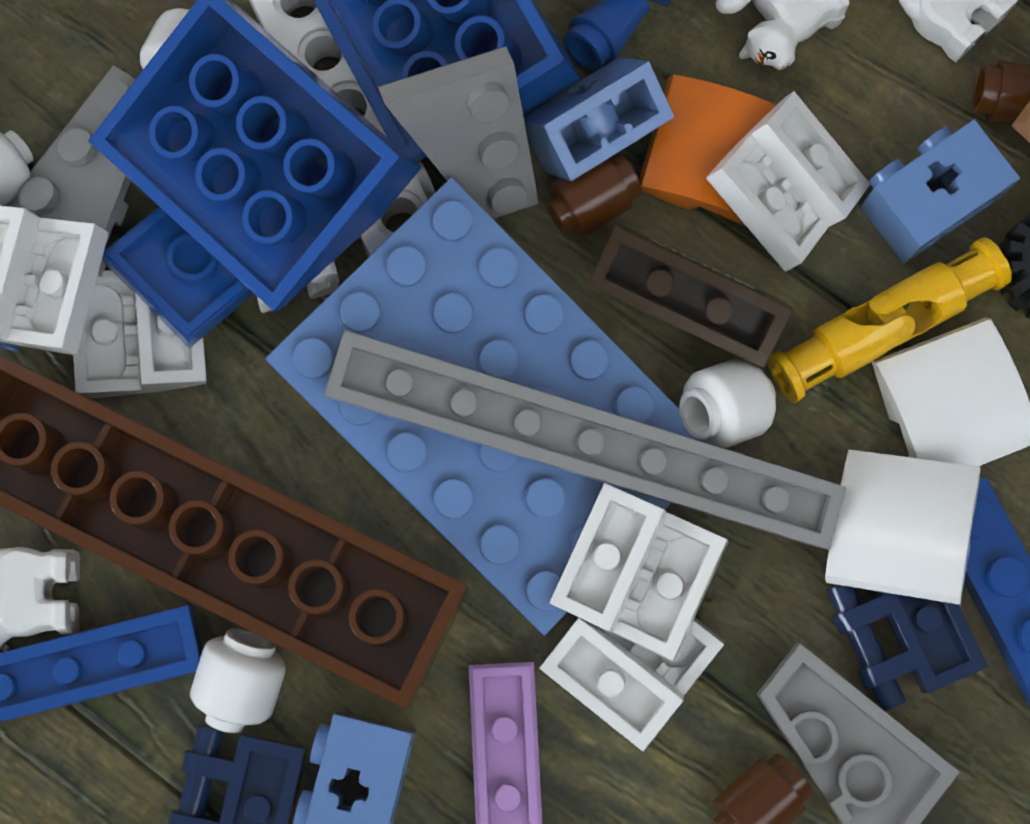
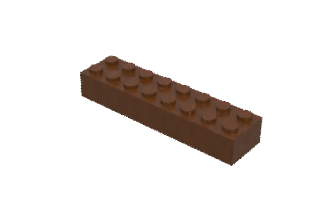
M0 355V506L404 709L412 707L468 594L469 589L466 584Z

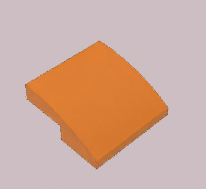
M673 74L668 77L664 95L674 118L652 131L639 176L642 191L686 211L702 207L746 226L708 182L706 177L776 104L716 83Z

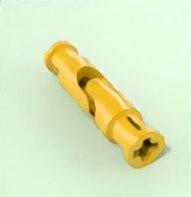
M982 237L970 245L968 252L946 264L935 262L881 292L864 304L851 308L813 329L812 337L784 353L780 350L772 352L767 361L770 374L781 393L788 401L794 404L805 397V391L832 376L843 378L883 356L894 347L965 310L967 301L989 289L998 291L1006 287L1012 281L1009 263L1000 248L991 239ZM909 303V306L905 310L903 306Z

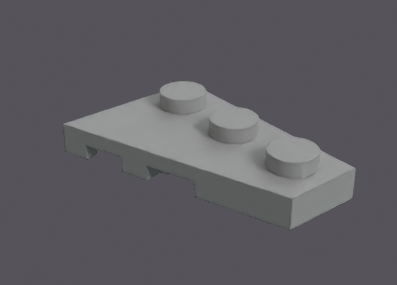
M507 47L378 87L386 107L447 181L452 177L492 219L539 204L515 66Z
M113 65L31 170L32 178L23 184L19 195L6 206L25 208L40 218L94 223L109 232L108 242L114 225L121 226L129 205L124 201L131 180L88 140L136 78ZM103 259L98 272L100 277H102L106 267Z
M800 643L794 645L757 692L761 702L840 824H921L960 773V771Z

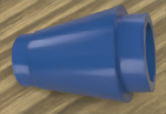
M601 0L572 18L568 25L569 31L563 38L564 46L570 57L579 66L592 72L617 59L643 17L648 13V1Z

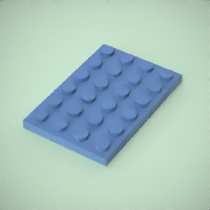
M452 177L265 358V361L543 636L567 613V611L549 602L604 482L324 397L344 330L702 442V440L694 438L688 433L683 425L679 408ZM611 485L664 510L671 504Z

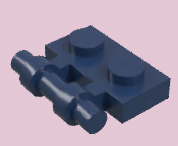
M837 585L827 590L837 612L832 618L840 635L847 634L862 668L857 670L865 689L872 688L881 709L884 711L906 702L896 678L911 671L921 692L931 693L988 667L959 604L874 591L877 597L861 603L854 587ZM885 616L902 650L888 657L885 656L870 624Z
M199 725L193 750H186L181 771L186 772L187 775L178 810H171L168 824H291L308 748L243 734L239 737L235 758L229 759L219 756L224 732L211 726ZM213 779L229 782L220 819L204 815Z

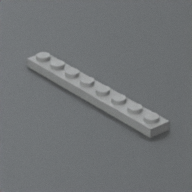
M346 330L343 332L324 393L326 398L820 549L829 550L846 490L845 486Z

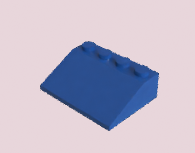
M197 0L88 140L271 310L276 312L281 310L380 219L421 169L415 161L245 11L230 0Z
M313 0L386 136L415 162L427 156L386 107L380 94L379 86L503 47H507L514 62L523 115L535 110L581 80L536 0Z

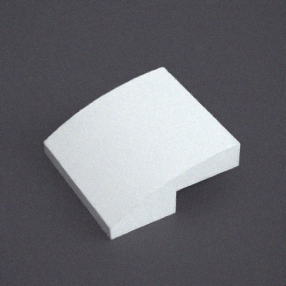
M795 91L787 95L766 114L706 177L708 182L785 272L805 260L828 227L845 219L870 186L868 180Z
M0 206V342L77 355L109 232L94 223L40 218L25 208Z
M104 271L102 277L97 276L77 355H73L75 392L87 398H102L167 391L206 384L203 338L189 349L149 309V306L136 293L134 294L112 271Z
M982 318L872 361L890 420L899 423L909 457L981 466L1030 446V401L1011 355L992 319Z
M848 449L841 485L845 486L846 490L828 552L825 573L826 583L960 605L970 552V537L980 484L981 466Z
M604 483L549 603L608 632H613L675 661L729 541L667 513L660 507Z
M578 617L539 669L641 751H644L684 701V695L724 646V640L698 619L694 618L676 660L672 661Z

